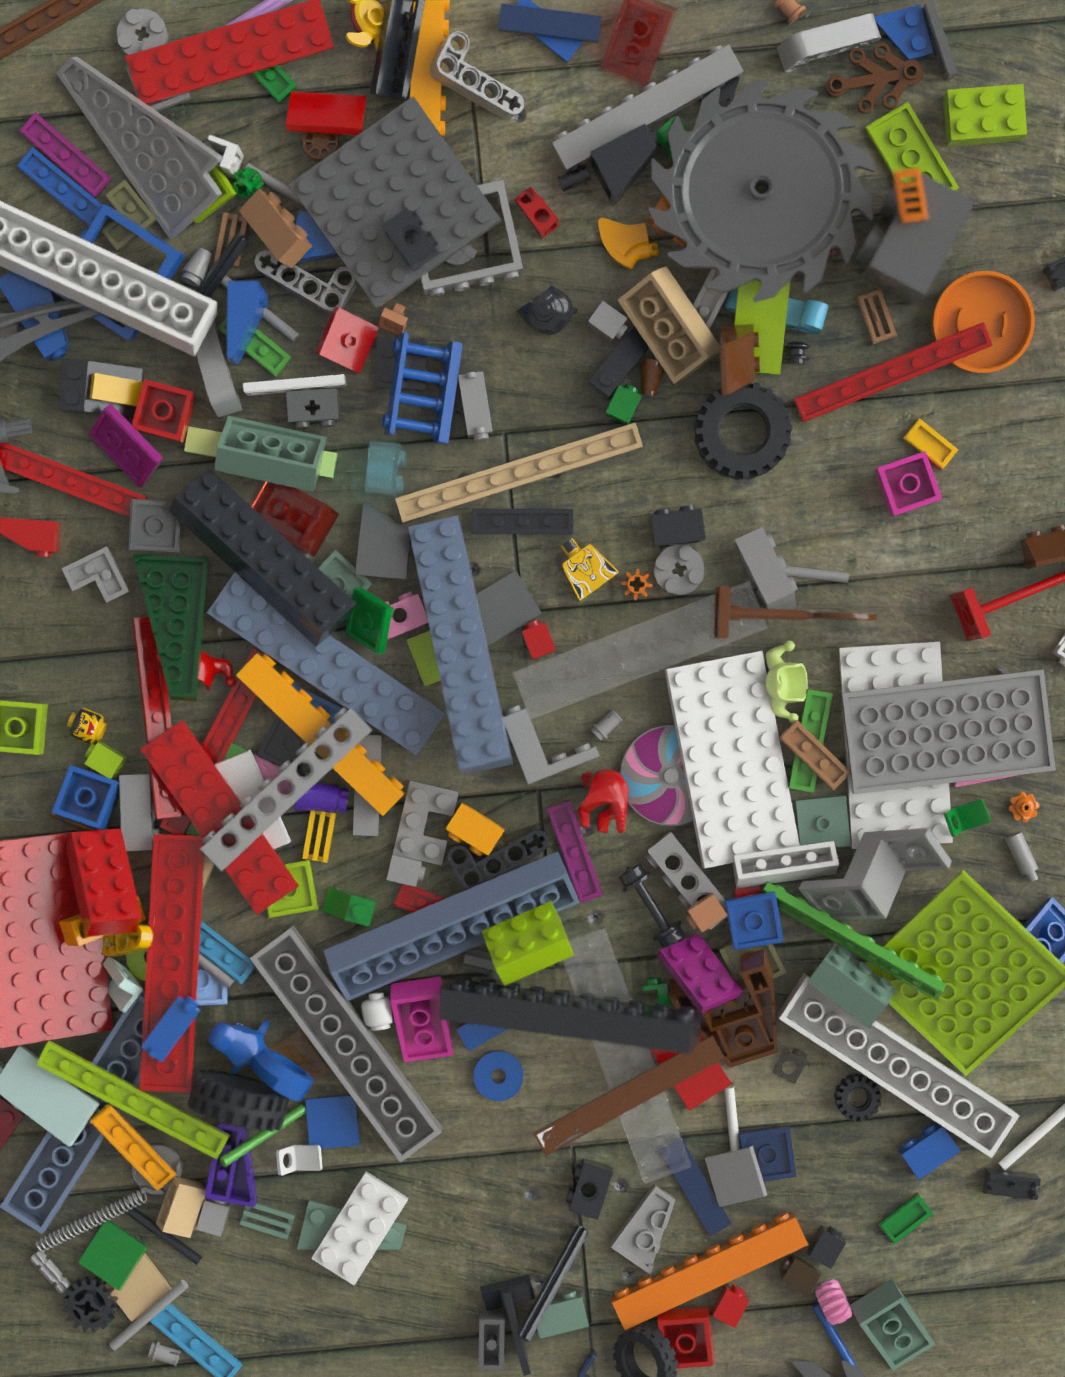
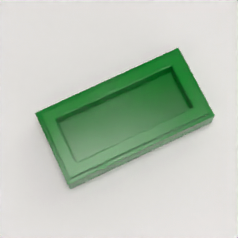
M916 1193L879 1221L878 1225L892 1243L896 1244L934 1213L920 1195Z

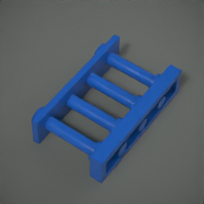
M401 333L398 335V338L394 339L393 353H396L388 410L382 418V428H385L384 435H392L395 433V428L429 433L433 437V443L447 444L449 441L463 343L453 341L447 343V347L441 349L408 343L409 333ZM406 353L441 359L444 362L443 372L438 374L404 368ZM402 378L436 383L438 387H441L440 395L434 399L400 393ZM399 403L434 409L437 412L436 422L433 421L431 424L397 418Z

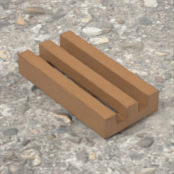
M223 212L214 259L215 263L223 253L229 220H232L228 244L236 234L238 222H242L240 234L246 237L248 222L243 216ZM243 251L232 266L240 268Z
M881 288L857 296L856 300L872 345L897 337ZM874 296H877L889 331L886 335L873 300ZM865 299L868 301L880 337H876L864 302Z

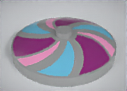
M663 725L645 731L630 744L621 763L620 774L623 775L629 787V805L640 816L656 824L676 826L693 821L675 725Z

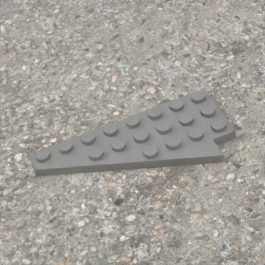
M71 57L56 72L169 239L178 236L222 195V192L209 175V172L223 160L221 155L80 58Z

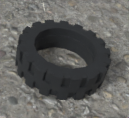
M640 1324L627 1330L617 1338L618 1342L614 1344L613 1348L615 1350L613 1359L617 1364L615 1365L617 1372H620L621 1377H650L639 1368L635 1361L633 1353L634 1343L639 1342L645 1345L655 1358L657 1377H676L677 1371L675 1369L678 1367V1362L675 1360L674 1355L676 1353L674 1348L671 1349L668 1338H664L662 1336L663 1333L658 1329L654 1330L651 1325L644 1327V1324Z

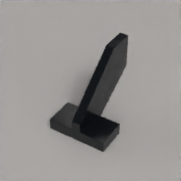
M530 1275L480 1286L487 1311L502 1307L507 1308L523 1375H530L531 1371L525 1341L517 1336L521 1324L516 1308L518 1303L536 1299Z

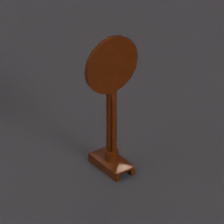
M719 586L715 587L713 638H729V620L739 621L740 618L806 620L811 618L874 621L877 620V615L741 608L740 605H730V587Z

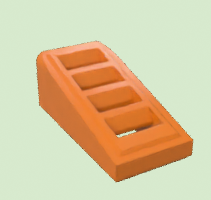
M920 168L894 171L893 176L900 225L926 221L928 215ZM915 176V182L901 183L900 178ZM916 187L917 192L903 193L902 191L905 188ZM917 197L918 202L904 203V199ZM919 207V212L906 214V209Z

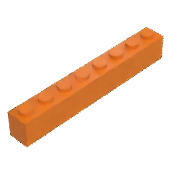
M781 1213L774 1217L775 1221L769 1224H757L751 1228V1232L742 1235V1233L730 1237L728 1239L729 1242L724 1245H712L705 1250L706 1253L698 1257L695 1254L685 1258L681 1265L676 1267L673 1265L667 1266L660 1271L659 1275L653 1278L646 1276L638 1280V1285L631 1288L625 1286L614 1292L615 1295L611 1299L624 1330L807 1246L808 1243L794 1213Z

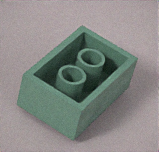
M836 944L807 981L869 1029L896 992L893 984L888 979L877 976L872 972L869 965L857 961L847 949L838 947Z

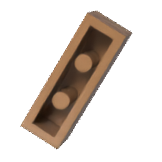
M258 189L239 212L279 262L293 268L312 247L306 238L308 234L299 225H295L293 222L294 216L280 206L281 200L274 193L269 192L267 194Z

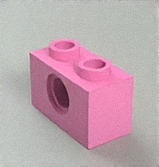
M406 593L398 597L399 602L390 605L393 607V613L399 608L404 609L407 612V618L404 622L397 623L392 613L387 640L428 624L427 613L419 594Z

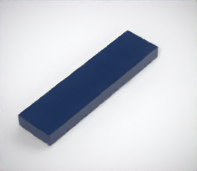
M501 3L498 31L598 43L602 16Z
M680 1136L659 1148L709 1235L712 1236L731 1225L729 1217L723 1207H719L716 1195L682 1137Z

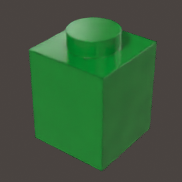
M625 384L624 387L619 385L605 415L625 425H629L641 399V395L637 394L639 390L628 384Z

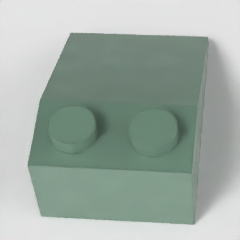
M890 1279L850 1305L859 1325L893 1371L935 1345L932 1337L893 1279Z

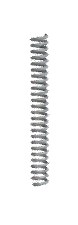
M141 1188V1193L139 1191H136V1194L132 1192V1197L128 1195L127 1198L123 1197V1201L119 1199L118 1202H114V1205L110 1203V1208L106 1205L105 1209L101 1208V1212L97 1210L96 1213L92 1212V1216L88 1214V1218L84 1216L83 1220L79 1218V1222L75 1220L74 1224L70 1223V1226L66 1224V1229L62 1227L61 1230L57 1229V1233L53 1231L52 1234H48V1237L44 1235V1239L40 1237L39 1241L35 1240L36 1247L39 1251L45 1252V1250L53 1248L54 1245L58 1246L59 1243L62 1244L63 1241L66 1242L67 1239L76 1237V1235L84 1233L85 1230L88 1231L89 1228L93 1229L94 1226L97 1227L98 1224L101 1225L102 1222L111 1220V1217L115 1218L120 1213L124 1214L125 1211L128 1212L129 1209L132 1210L133 1207L146 1203L147 1195L145 1190ZM141 1194H144L145 1201H143Z

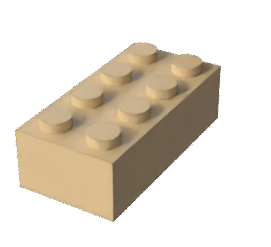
M667 266L650 273L618 299V302L674 384L690 376L720 353L719 343Z

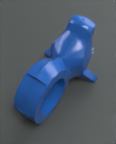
M265 1020L257 1031L237 1022L231 1025L218 1022L212 1028L208 1041L214 1048L223 1052L234 1064L231 1070L232 1074L236 1075L242 1067H251L253 1072L268 1086L292 1100L300 1102L308 1093L314 1078L300 1065L265 1045L264 1035L270 1025L269 1021Z

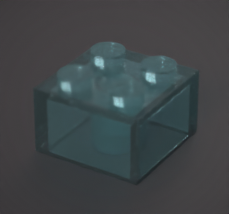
M370 441L364 490L367 495L398 498V493H403L404 478L400 476L401 468H406L407 453L403 450L401 444Z

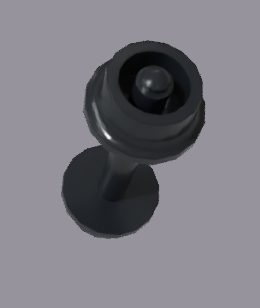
M641 864L633 868L627 867L626 872L619 877L623 885L622 891L625 892L634 887L661 929L652 937L653 940H657L663 948L677 943L685 935L681 928L682 922L678 920L669 925L642 881L651 875L650 871H645Z

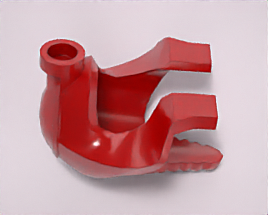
M602 769L594 774L591 772L583 773L581 781L583 786L589 789V792L578 808L579 826L590 828V812L599 805L609 803V808L597 816V831L608 833L609 822L611 819H615L617 831L623 833L626 829L629 787L623 775L611 769Z

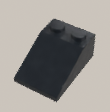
M63 359L59 410L65 413L100 416L103 409L110 402L89 399L92 374L98 373L143 381L144 369L85 360ZM111 403L124 418L134 419L136 407Z

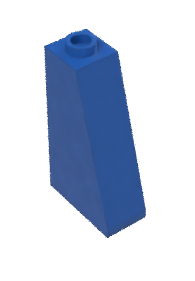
M11 271L0 278V288L16 313L57 303L56 295L51 289ZM60 312L49 314L50 319L62 317ZM35 318L22 322L26 329L40 324ZM65 327L34 341L44 358L48 361L61 359L67 354L66 350L70 348Z

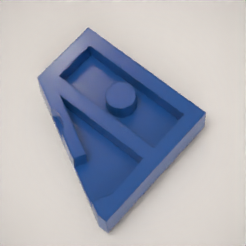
M921 4L874 17L877 26L888 36L887 39L893 46L900 50V54L906 60H917L933 55L934 52Z

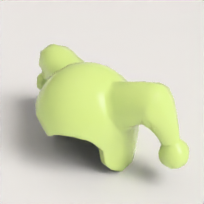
M788 640L784 645L774 647L766 652L765 658L769 672L765 679V687L771 696V708L775 716L788 719L789 722L793 723L799 717L796 713L788 712L785 706L787 703L805 700L808 679L806 669L802 663H785L780 657L785 651H792L795 648L794 642Z

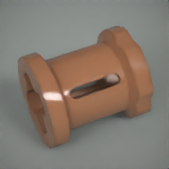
M776 0L773 4L774 8H779L788 18L787 22L789 24L796 21L807 9L796 0Z

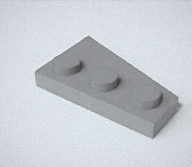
M653 1184L609 1244L612 1249L650 1275L656 1253L658 1254L661 1245L660 1241L664 1229L667 1227L675 1203L674 1197Z

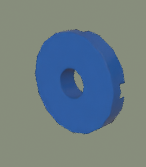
M503 1050L484 1054L474 1068V1083L477 1090L485 1098L492 1101H504L512 1098L520 1090L523 1083V1069L520 1061L513 1054ZM495 1069H501L505 1072L506 1078L502 1082H495L492 1079L491 1074Z

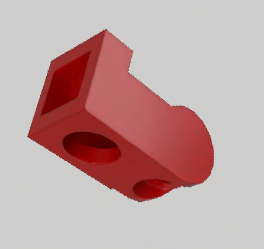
M532 187L527 188L514 199L541 239L560 226L557 216Z

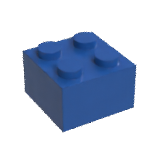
M70 765L52 813L56 817L96 831L105 830L120 793L119 782Z

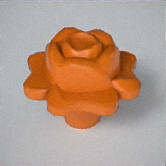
M1020 792L1018 796L1010 799L1013 805H1010L1008 810L1013 813L1015 820L1019 821L1021 819L1023 822H1028L1030 818L1037 816L1036 809L1039 808V804L1035 801L1033 794H1027L1026 796L1024 792Z

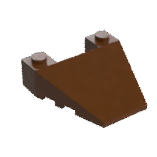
M764 949L740 956V973L743 979L736 981L742 990L740 996L702 1013L700 1036L704 1039L710 1035L713 1036L724 1056L723 1060L730 1067L778 1053L774 971ZM670 979L669 997L675 1009L688 1006L695 1008V1011L699 1012L675 979Z

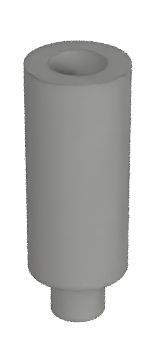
M1016 832L1006 837L1005 841L1021 875H1026L1029 882L1037 880L1038 876L1035 870L1038 869V866L1022 832Z

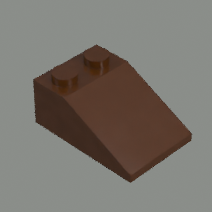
M754 324L723 325L720 341L722 395H729L755 380V372H760V357H755L754 347H759V332H754Z

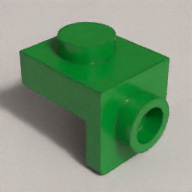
M661 977L647 978L646 983H641L642 991L657 990L658 1003L669 1004L670 1007L674 1006L669 997L666 980L661 981Z

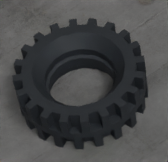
M754 382L753 384L749 383L729 395H722L721 388L714 391L704 402L698 412L694 425V440L700 457L706 461L710 469H714L723 477H731L733 480H750L768 473L783 459L791 443L792 424H790L789 410H786L783 405L784 401L772 393L773 390L761 387L759 383ZM739 407L751 408L757 411L764 419L767 427L766 438L762 446L748 454L736 453L728 449L720 435V423L729 411Z
M200 1070V1072H196L187 1105L195 1113L204 1114V1117L216 1119L217 1122H225L231 1124V1126H241L250 1130L253 1128L259 1131L268 1130L273 1132L275 1130L279 1131L282 1128L290 1098L278 1093L264 1081L254 1080L252 1077L229 1074L225 1071Z

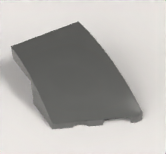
M363 503L355 575L406 580L411 545L409 529L370 504Z

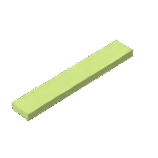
M188 426L184 451L216 457V449L222 432ZM324 451L319 476L334 478L337 453Z

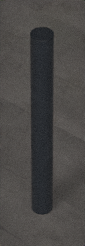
M135 1207L132 1210L129 1209L128 1212H124L197 1265L202 1259L200 1254L174 1235L162 1232L156 1222Z

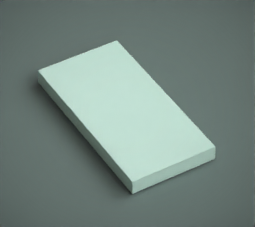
M19 1045L0 1074V1095L64 1144L72 1146L100 1103L76 1085L37 1066L36 1063L39 1057L23 1045Z

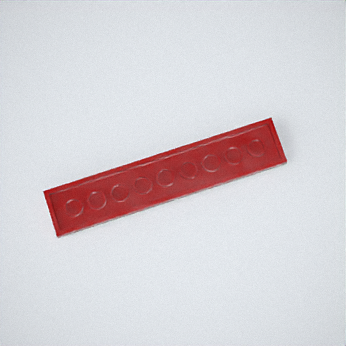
M154 834L149 927L152 930V942L147 948L142 1045L180 995L184 998L188 995L197 1001L205 853L201 848L205 845L202 841L205 836ZM196 1018L163 1062L153 1058L142 1048L140 1090L191 1093Z

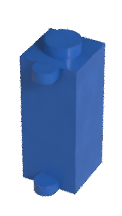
M180 995L141 1048L147 1051L153 1058L163 1062L201 1010L197 1008L199 1003L188 995L185 998Z

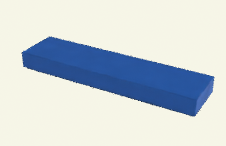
M31 147L16 166L90 227L94 221L92 220L93 213L99 206L102 207L103 205L36 149Z

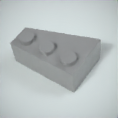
M763 527L735 539L739 556L757 589L756 593L759 599H762L766 609H795V591L798 589L793 577H787L784 571L787 566L781 554L777 556L773 549L776 547L772 535L770 533L766 534Z

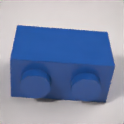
M939 1123L927 1125L923 1128L921 1135L917 1138H908L901 1144L902 1148L898 1150L918 1179H921L960 1152L946 1129Z

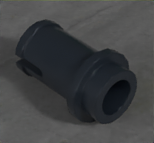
M579 165L577 166L578 169L557 177L563 192L582 183L586 185L587 181L591 180L586 166L581 167Z

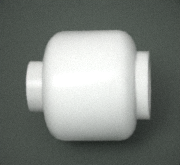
M383 992L369 994L368 1000L363 1001L361 1007L365 1026L371 1027L372 1031L391 1028L390 1024L395 1020L390 997H384Z

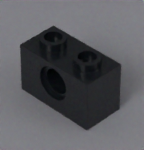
M405 208L381 226L414 272L438 255L436 246L439 244L430 232L425 234L420 226L423 225V222L414 211L411 214ZM415 233L419 236V239L416 243L409 244L405 241L407 235Z
M586 1158L583 1159L582 1165L577 1163L573 1176L577 1181L574 1188H569L566 1202L569 1203V1211L598 1220L613 1174L611 1166ZM588 1182L596 1187L589 1194L584 1193L581 1189L583 1184Z

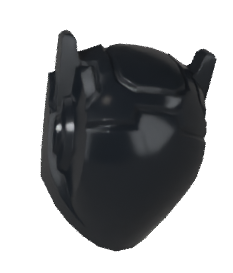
M551 285L540 296H536L516 311L530 328L542 335L549 336L562 331L569 323L572 314H577L578 309L573 307L572 301L564 292Z

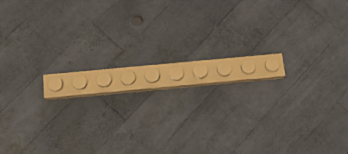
M635 422L395 498L402 522L405 523L642 448L643 444Z

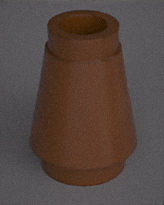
M644 358V362L641 364L642 394L656 396L665 371L657 359Z

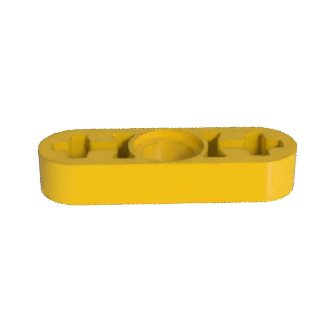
M138 925L136 932L103 936L102 953L105 956L118 957L146 949L152 942V930L149 926Z

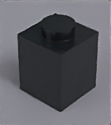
M821 1225L807 1249L808 1256L832 1269L846 1244L844 1238L841 1237L843 1233L832 1226H829L827 1229Z

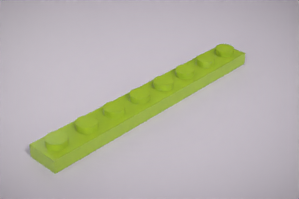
M51 1041L47 1042L36 1063L37 1066L215 1159H218L230 1136L155 1095L140 1090L134 1084Z

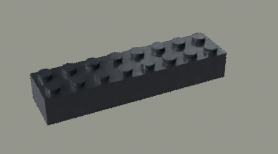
M210 468L174 496L169 512L314 646L320 645L350 617L356 602Z

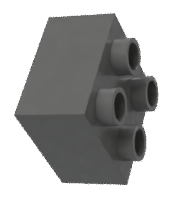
M922 173L921 178L928 219L922 222L900 225L895 186H893L878 213L889 219V223L885 230L874 225L866 235L854 258L865 264L860 278L911 305L920 300L928 291L975 201ZM916 187L902 189L903 193L917 192ZM917 197L904 199V203L918 202ZM919 207L906 209V214L919 212Z

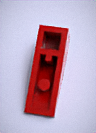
M0 518V533L24 548L35 551L36 556L51 557V553H59L61 523Z

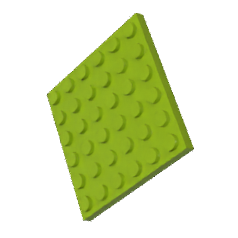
M964 870L954 877L881 946L893 950L898 957L905 961L916 963L926 973L935 974L940 977L942 982L947 985L937 1001L870 962H864L871 967L873 973L880 978L888 979L896 989L889 1004L965 1076L973 1071L1065 988V965Z

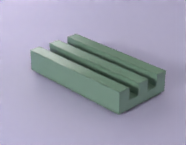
M257 1202L255 1207H252L289 1219L287 1223L250 1211V1206H245L239 1225L288 1240L296 1214ZM247 1217L260 1220L275 1226H279L285 1228L286 1230L282 1231L267 1225H263L248 1220Z

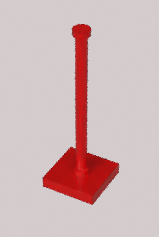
M1065 571L982 605H979L973 588L949 595L967 641L983 639L991 635L984 614L1065 582Z

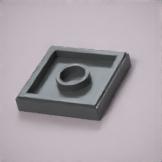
M130 499L128 550L179 552L181 522L169 512L172 501Z

